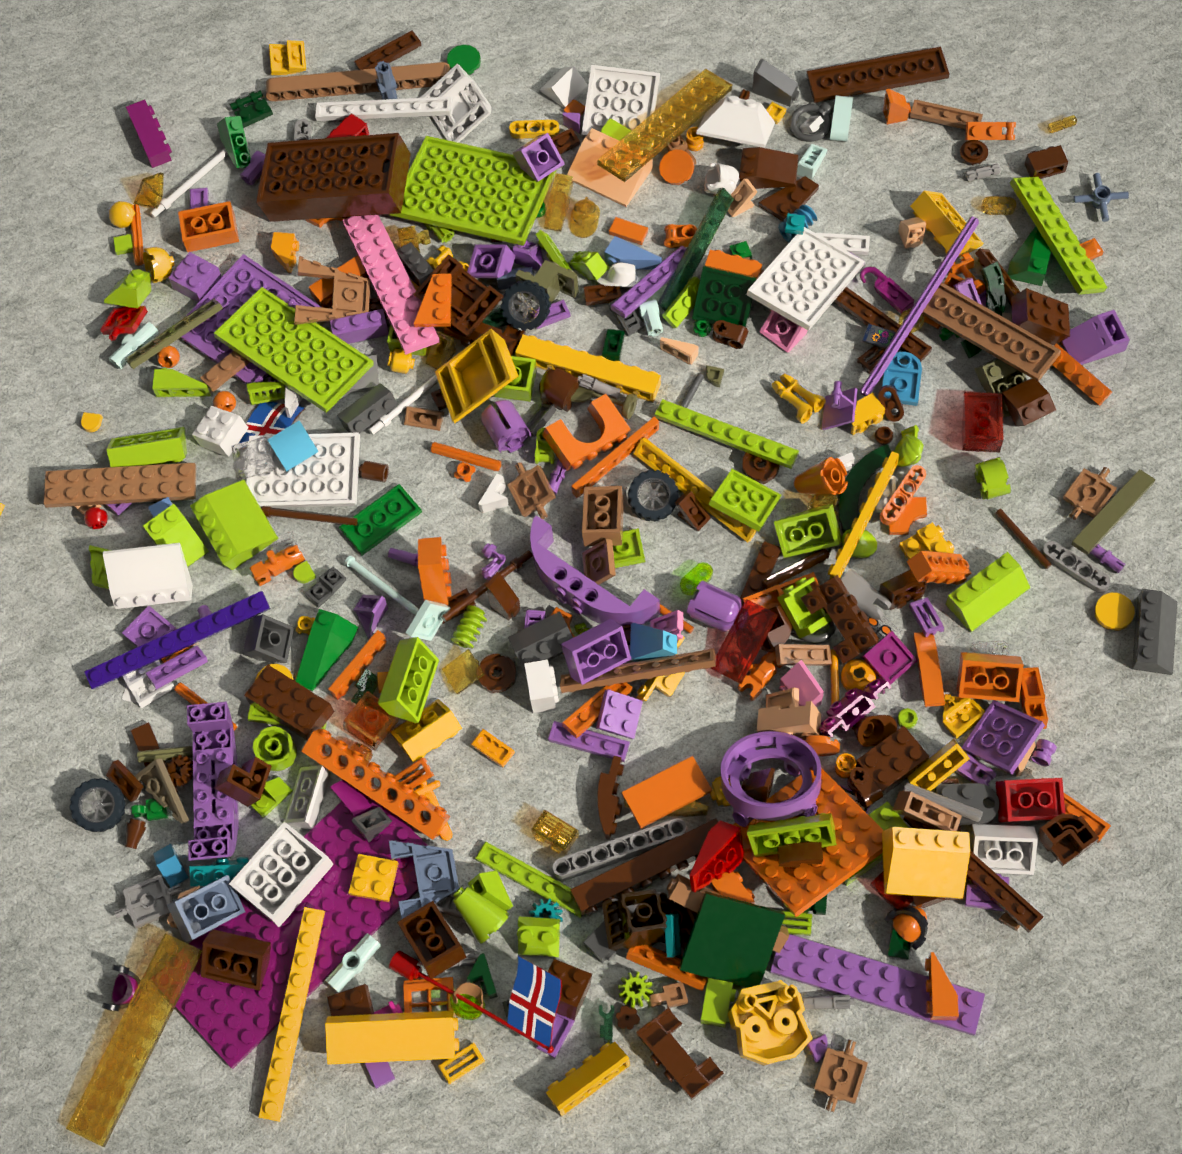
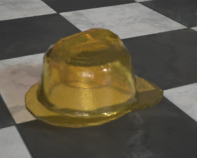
M588 197L575 204L570 219L571 232L580 238H587L593 235L598 227L600 209Z

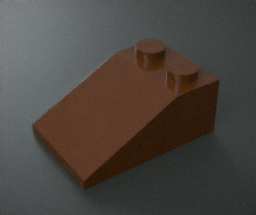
M762 147L743 148L740 181L748 179L755 189L795 187L799 156Z

